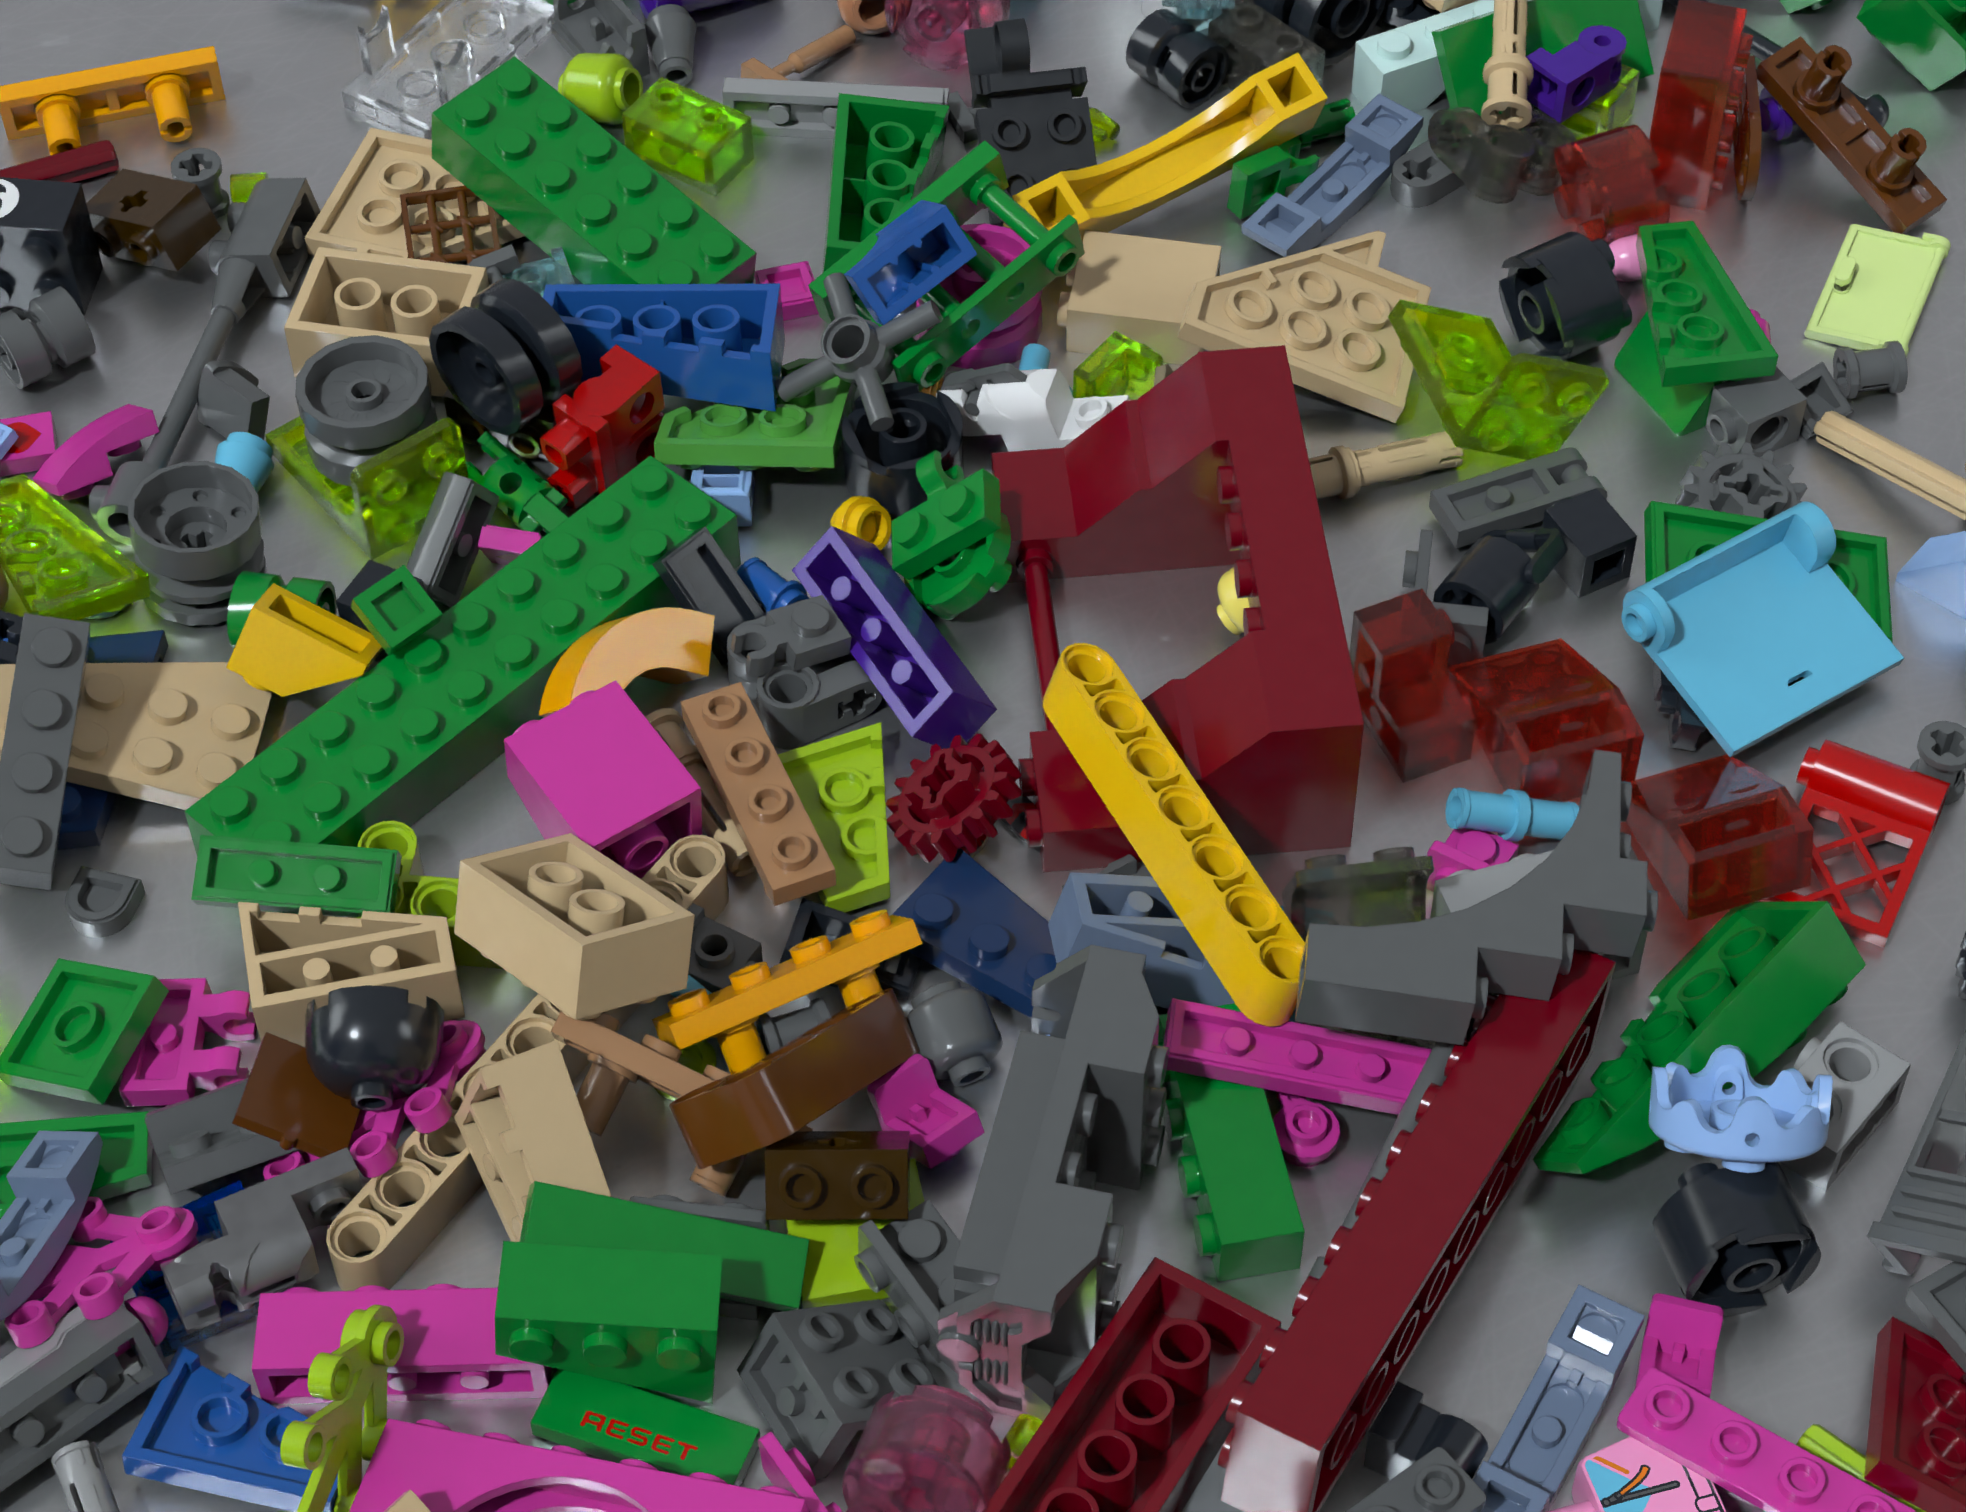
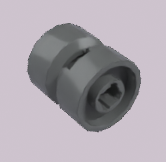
M61 286L30 300L28 312L24 313L15 307L0 315V366L11 382L19 389L51 375L52 364L54 363L66 368L95 353L96 346L87 321L74 299Z

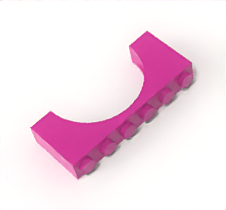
M389 1418L349 1511L384 1512L404 1492L411 1489L431 1512H809L805 1499L798 1498L794 1493L776 1486H764L756 1490L730 1485L715 1475L703 1472H695L689 1476L658 1471L652 1465L636 1459H624L616 1463L590 1458L580 1450L569 1446L559 1445L549 1450L520 1444L515 1439L501 1433L489 1432L483 1436L452 1431L446 1425L433 1420L421 1419L415 1423H409Z

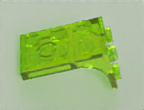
M1401 299L1388 315L1400 339L1402 349L1411 360L1421 380L1422 388L1429 395L1442 420V426L1451 437L1455 447L1530 460L1558 451L1609 384L1608 377L1604 370L1600 368L1527 353H1519L1512 357L1491 318Z
M300 416L265 434L267 443L273 449V456L371 560L376 559L393 548L404 545L411 538L420 534L444 472L469 478L461 429L451 418L441 419L356 466L350 475L352 487L337 484L318 472L309 456L304 435L305 424Z

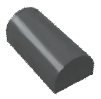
M444 472L406 568L414 577L422 579L424 590L433 602L451 608L460 599L479 551L478 542L482 526L486 527V525L490 524L499 502V496L472 479L450 472Z

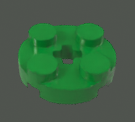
M1001 512V528L910 580L904 577V583L915 599L940 618L951 620L958 616L959 613L975 605L987 592H997L1004 587L1012 571V565L1006 559L1011 544V530L1007 516Z

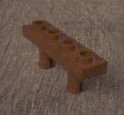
M1800 36L1760 62L1756 69L1759 82L1893 232L1907 234L1941 210L1947 198L1916 165L1927 148L1925 138L1921 133L1912 128H1904L1898 134L1895 133L1891 137L1842 83L1843 78L1852 65L1851 57L1845 49L1837 45H1830L1825 47L1824 51L1821 50L1816 54Z

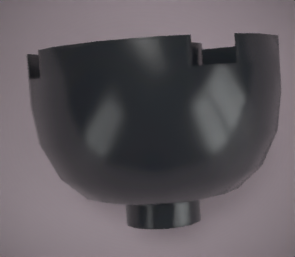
M365 985L330 991L328 1005L318 1009L315 999L307 1004L304 1038L307 1061L320 1083L332 1093L345 1099H350L353 1107L368 1111L387 1109L393 1105V1100L407 1097L426 1084L434 1073L440 1058L444 1036V1010L436 1000L426 996V1008L420 1005L408 1003L407 989Z

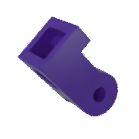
M1590 26L1579 34L1578 41H1574L1553 55L1542 47L1529 54L1526 58L1533 66L1534 77L1531 84L1527 86V101L1561 124L1619 84L1622 71L1621 58L1625 53L1627 44L1625 36L1619 30L1609 26Z

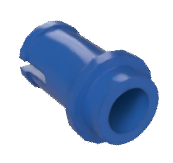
M758 557L748 559L737 571L757 603L766 610V614L767 611L809 599L806 589L799 581H787Z

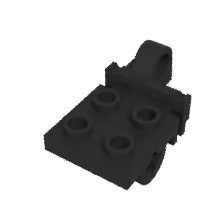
M1024 18L996 21L993 27L965 30L964 39L972 90V109L987 107L986 109L976 110L974 125L977 128L979 144L985 140L1001 155L1009 185L1004 191L1012 198L1013 195L1061 171L1078 170L1097 165L1088 97L1072 99V97H1081L1088 82L1086 67L1030 73V46ZM988 209L990 224L1003 223L1000 218Z

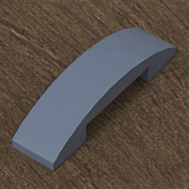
M1378 94L1345 125V142L1288 197L1278 192L1272 195L1241 225L1242 234L1283 257L1304 252L1317 246L1352 218L1382 186L1392 173L1394 162L1406 154L1423 127L1424 117Z
M39 1130L7 1174L6 1178L16 1198L0 1219V1322L19 1308L40 1286L69 1242L86 1205L99 1164L103 1141L98 1132Z
M1580 1284L1578 1285L1548 1340L1545 1357L1488 1462L1483 1460L1473 1479L1486 1494L1485 1507L1480 1512H1546L1550 1510L1614 1388L1643 1325L1645 1315Z

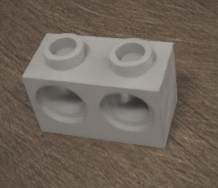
M1841 1021L1838 1022L1823 1041L1816 1037L1812 1038L1801 1051L1793 1068L1803 1075L1811 1090L1818 1074L1832 1076L1833 1085L1828 1139L1818 1152L1805 1158L1782 1161L1780 1163L1826 1191L1899 1103L1911 1064Z

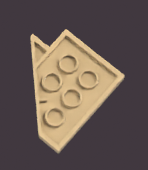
M370 128L306 234L307 252L315 256L318 247L407 258L408 252L400 194L464 185L432 159V140ZM478 196L467 197L469 217L489 215L488 205ZM458 199L436 202L438 222L455 220L457 216H460ZM427 203L407 206L410 226L426 224V220H429ZM494 210L499 244L525 236ZM491 224L475 226V229L472 230L474 250L493 248ZM462 228L443 230L444 233L440 234L443 255L462 252L461 250L465 248ZM431 232L411 235L414 258L430 257V254L434 253Z
M1378 230L1196 282L1188 297L1177 338L1209 351L1285 345L1293 384L1396 423L1405 406L1431 287L1378 267L1386 233Z

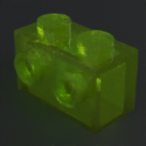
M663 77L622 113L625 146L650 167L714 197L754 160L750 116Z

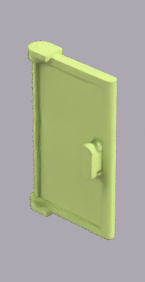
M1851 224L1806 327L1805 337L1861 351L1882 348L1885 342L1898 340L1907 357L1909 342L1942 260L1947 257L1950 251L1951 243L1943 236L1925 232L1922 238Z

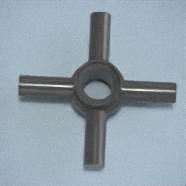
M844 273L830 274L824 279L823 284L835 320L827 326L822 335L821 349L824 356L776 380V389L783 401L788 402L838 376L843 381L853 383L858 387L871 429L877 432L885 431L894 424V419L882 383L893 371L891 362L896 358L893 347L942 322V315L935 302L930 300L879 327L876 323L859 316Z

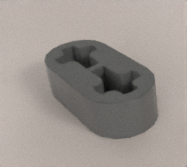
M1449 129L1402 155L1394 162L1392 167L1390 185L1392 197L1398 203L1407 207H1426L1473 180L1479 174L1483 150L1481 140L1470 131Z

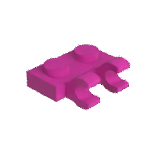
M206 978L158 979L169 992L123 1070L119 1092L125 1106L172 1105L194 1097L196 1088L212 1091L247 1079L249 1077L248 1068L239 1067L242 1054L240 1048L220 1046L212 1049H202L205 1032H212L224 1039L237 1042L255 1039L257 1026L253 1012H249L250 993L233 990L212 994Z

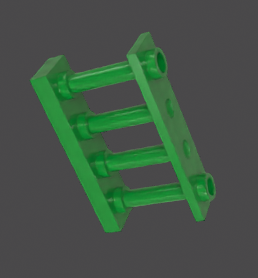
M984 140L808 286L819 316L829 325L835 320L823 284L824 279L833 273L840 272L845 274L855 266L877 242L878 238L875 234L921 199L946 205L959 226H962L981 209L988 208L1026 241L1030 247L1004 267L962 229L977 253L966 264L987 283L963 303H959L940 284L920 298L924 303L933 300L942 315L943 321L931 328L917 341L911 337L894 346V352L898 357L891 362L897 381L919 384L920 392L923 388L936 384L943 377L949 366L1056 277L1066 275L1075 267L1079 258L1085 254L1078 222L1069 214L1051 230L1045 228L1004 191L1009 185L1001 155ZM848 281L859 316L876 323Z

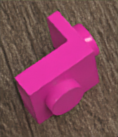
M914 1054L908 1060L869 1084L867 1088V1093L882 1131H910V1157L929 1169H932L941 1162L952 1159L964 1146L985 1133L977 1111L940 1089L929 1060L920 1054Z
M1661 1293L1654 1294L1641 1345L1635 1389L1646 1371L1650 1368H1655L1710 1398L1716 1349L1723 1322V1309L1719 1306Z

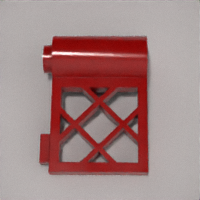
M1826 739L1820 750L1812 747L1808 748L1796 779V783L1806 786L1804 794L1779 851L1765 849L1751 885L1762 889L1759 902L1828 901L1832 904L1833 911L1848 935L1885 948L1926 846L1934 833L1951 783ZM1813 814L1838 823L1845 838L1815 847L1805 828L1810 815ZM1886 840L1908 848L1909 852L1904 862L1878 870L1866 846ZM1799 843L1803 852L1794 855V852ZM1853 851L1866 875L1836 885L1824 860ZM1811 865L1823 890L1803 896L1781 888L1780 885L1786 873ZM1897 880L1891 893L1886 883ZM1873 888L1884 907L1880 922L1877 923L1852 914L1844 898Z

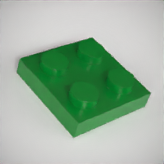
M58 958L0 1056V1079L6 1085L103 1105L169 990L153 975Z

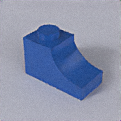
M921 199L875 235L878 240L873 248L844 275L874 321L885 325L975 257L977 253L946 205Z

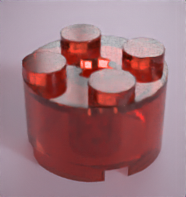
M1633 124L1616 127L1554 149L1555 163L1562 182V186L1554 188L1555 204L1560 216L1564 220L1573 218L1577 224V233L1584 235L1590 241L1601 238L1610 245V243L1619 238L1638 234L1639 226L1669 223L1670 205L1666 184L1655 187L1650 170L1659 167L1660 163L1651 142L1639 126Z

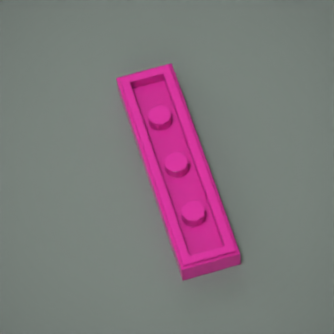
M1172 998L1167 1012L1163 1045L1169 1047L1167 1070L1399 1115L1432 1050L1291 1021L1280 1026L1268 1027L1253 1022L1240 1011Z

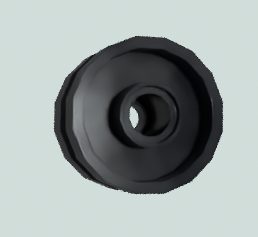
M1253 0V15L1259 27L1286 43H1291L1294 50L1312 62L1324 67L1337 64L1354 53L1356 41L1369 36L1382 14L1386 0Z
M506 277L494 282L473 297L470 307L464 306L455 310L434 325L429 337L432 359L441 379L456 401L480 424L490 431L506 436L519 431L538 417L542 406L553 404L561 396L567 395L578 387L583 375L581 356L577 346L558 313L538 292L521 281Z

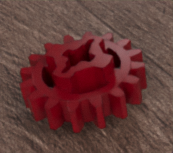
M978 733L968 744L961 735H956L950 744V748L942 749L937 743L932 745L930 750L931 757L923 762L919 759H913L910 762L911 768L914 770L913 774L909 777L897 778L894 782L901 794L887 800L886 806L893 814L886 821L887 825L895 833V838L911 856L918 853L924 862L930 863L938 853L946 862L953 861L957 849L965 847L972 854L977 851V839L984 834L987 837L994 838L998 835L997 829L994 826L998 819H1007L1013 816L1014 812L1007 804V801L1014 800L1022 794V790L1015 782L1021 777V772L998 741L993 740L988 743L984 736Z

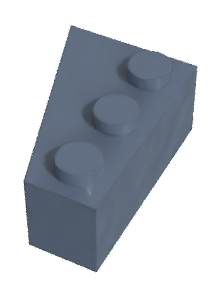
M1070 872L1048 923L1056 963L1090 945L1146 955L1145 981L1155 1005L1168 1009L1172 998L1210 1006L1235 1003L1153 877Z

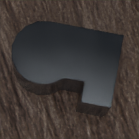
M1397 1381L1368 1432L1364 1467L1392 1479L1433 1449L1441 1447L1447 1451L1472 1479L1488 1451V1442L1483 1434L1461 1418L1440 1414L1441 1412L1422 1404L1424 1393Z

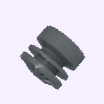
M209 461L180 462L158 469L139 482L129 498L128 523L132 547L135 550L134 563L135 570L137 571L138 590L147 607L166 620L188 626L215 625L227 621L229 600L237 576L242 571L266 573L264 541L261 538L262 523L259 496L250 480L232 467Z

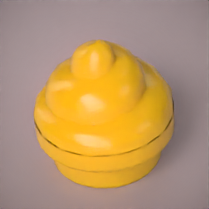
M852 496L844 501L833 513L830 520V526L876 545L879 550L886 546L892 531L891 517L888 511L875 499L865 496Z

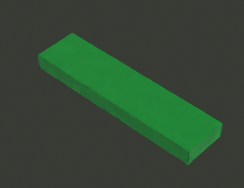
M534 1181L529 1186L519 1242L723 1255L720 1298L780 1311L797 1310L800 1306L810 1239Z

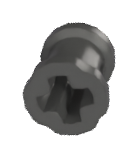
M192 148L174 157L171 163L173 179L197 184L215 218L218 219L228 212L230 199L228 193L221 188L219 177L222 173V163L218 154L206 148ZM199 164H202L204 166V169H202L201 171Z
M1898 340L1887 341L1883 344L1882 348L1853 351L1849 347L1837 348L1833 357V378L1846 399L1855 398L1858 392L1885 388L1890 393L1903 392L1908 379L1905 351Z
M1949 721L1934 722L1927 725L1920 732L1917 743L1920 758L1910 766V769L1951 783L1944 804L1949 805L1959 800L1966 786L1964 780V768H1966V728L1958 723Z
M822 997L811 1000L809 1007L775 1017H770L768 1013L759 1015L756 1027L766 1055L771 1054L830 1018L831 1015Z

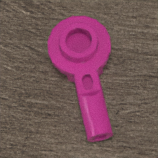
M1275 1091L1281 1110L1275 1115L1273 1123L1284 1159L1298 1167L1319 1165L1337 1148L1340 1139L1339 1121L1333 1112L1322 1104L1307 1101V1098L1303 1096Z

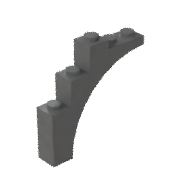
M1594 750L1581 792L1579 811L1573 826L1546 860L1510 888L1469 908L1419 922L1368 927L1310 923L1299 967L1295 1021L1463 1045L1471 1018L1483 1019L1488 992L1549 1001L1557 974L1568 975L1570 972L1574 949L1633 958L1641 932L1653 931L1658 909V892L1647 890L1648 862L1630 859L1631 835L1620 833L1621 822H1626L1632 796L1631 782L1621 781L1622 753Z

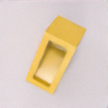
M273 583L252 607L226 668L243 676V679L256 689L272 691L285 697L363 676L382 651V646L370 632Z

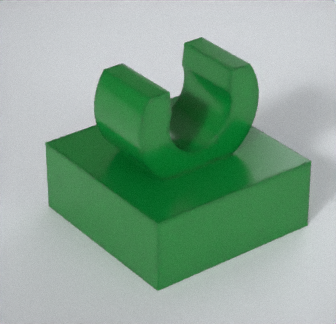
M402 565L353 598L351 604L352 610L389 656L438 624L443 614L405 565Z

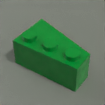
M503 1241L495 1309V1355L713 1404L723 1255Z

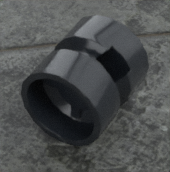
M1160 9L1148 15L1136 27L1126 49V62L1129 68L1149 83L1159 86L1164 94L1181 106L1191 109L1207 102L1217 92L1225 79L1229 67V55L1224 47L1207 35L1196 31L1193 25L1168 9Z

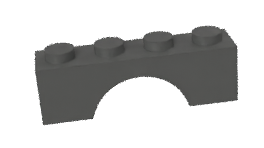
M24 613L0 760V884L51 890L70 755L89 649V622Z

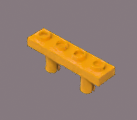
M210 46L0 86V114L8 141L45 134L50 155L81 147L78 127L152 113L156 114L161 137L168 142H181L192 134L188 106L225 100L226 98L215 48Z
M885 909L871 912L849 923L851 933L829 942L826 935L811 938L793 946L789 950L792 958L771 968L768 967L767 962H759L733 972L729 975L731 985L709 995L705 988L681 994L667 1003L670 1012L652 1019L658 1037L679 1050L709 1037H716L730 1074L743 1071L767 1056L754 1024L759 1019V1015L830 984L838 985L846 1007L882 991L875 969L878 968L880 962L922 944L915 922L912 918L896 915L889 916Z

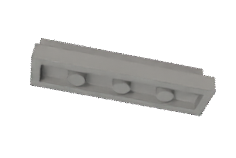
M725 77L722 90L726 134L833 139L839 93L948 105L949 88Z

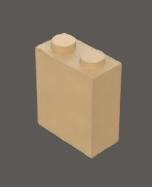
M1085 230L1082 242L1085 254L1079 258L1075 267L1066 276V285L1072 287L1071 293L1061 292L1058 303L1057 326L1066 327V351L1183 365L1197 353L1207 351L1204 348L1178 339L1177 336L1188 297L1195 283L1220 276L1222 246Z

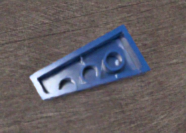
M780 283L545 285L543 298L558 313L570 331L581 356L583 372L581 382L602 375L600 358L617 344L660 371L663 395L776 412L778 391L775 381L780 379L785 346Z

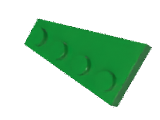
M1684 221L1639 226L1636 250L1661 386L1671 387L1726 380L1742 381L1747 378L1774 375L1778 354L1695 222Z

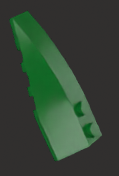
M1737 902L1653 989L1648 998L1653 1004L1654 1009L1645 1022L1642 1018L1631 1020L1620 1036L1626 1045V1049L1619 1058L1601 1062L1590 1078L1596 1091L1591 1097L1583 1098L1571 1104L1532 1159L1538 1169L1585 1174L1636 1153L1661 1140L1649 1127L1652 1066L1666 1067L1668 1063L1675 1062L1687 1068L1690 1074L1698 1073L1706 1066L1716 1048L1722 1045H1733L1739 1047L1745 1054L1749 1073L1754 1078L1784 1051L1801 1042L1808 1033L1807 1027L1826 1007L1836 1003L1846 994L1848 990L1847 985L1866 966L1829 902ZM1726 1082L1722 1088L1730 1089L1733 1083Z

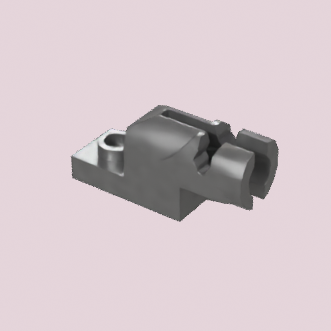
M347 1147L214 1201L223 1237L216 1240L213 1237L206 1239L177 1258L160 1264L167 1288L187 1334L222 1321L220 1309L221 1303L224 1300H229L232 1304H236L241 1312L252 1308L255 1302L259 1301L260 1293H279L309 1280L320 1272L308 1230L320 1225H331L333 1220L362 1189L358 1168Z

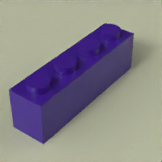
M831 526L792 569L811 598L823 595L852 637L850 652L911 737L931 745L937 743L942 749L950 748L954 736L961 735L967 743L997 710L995 705L898 574L892 570V566L876 545Z

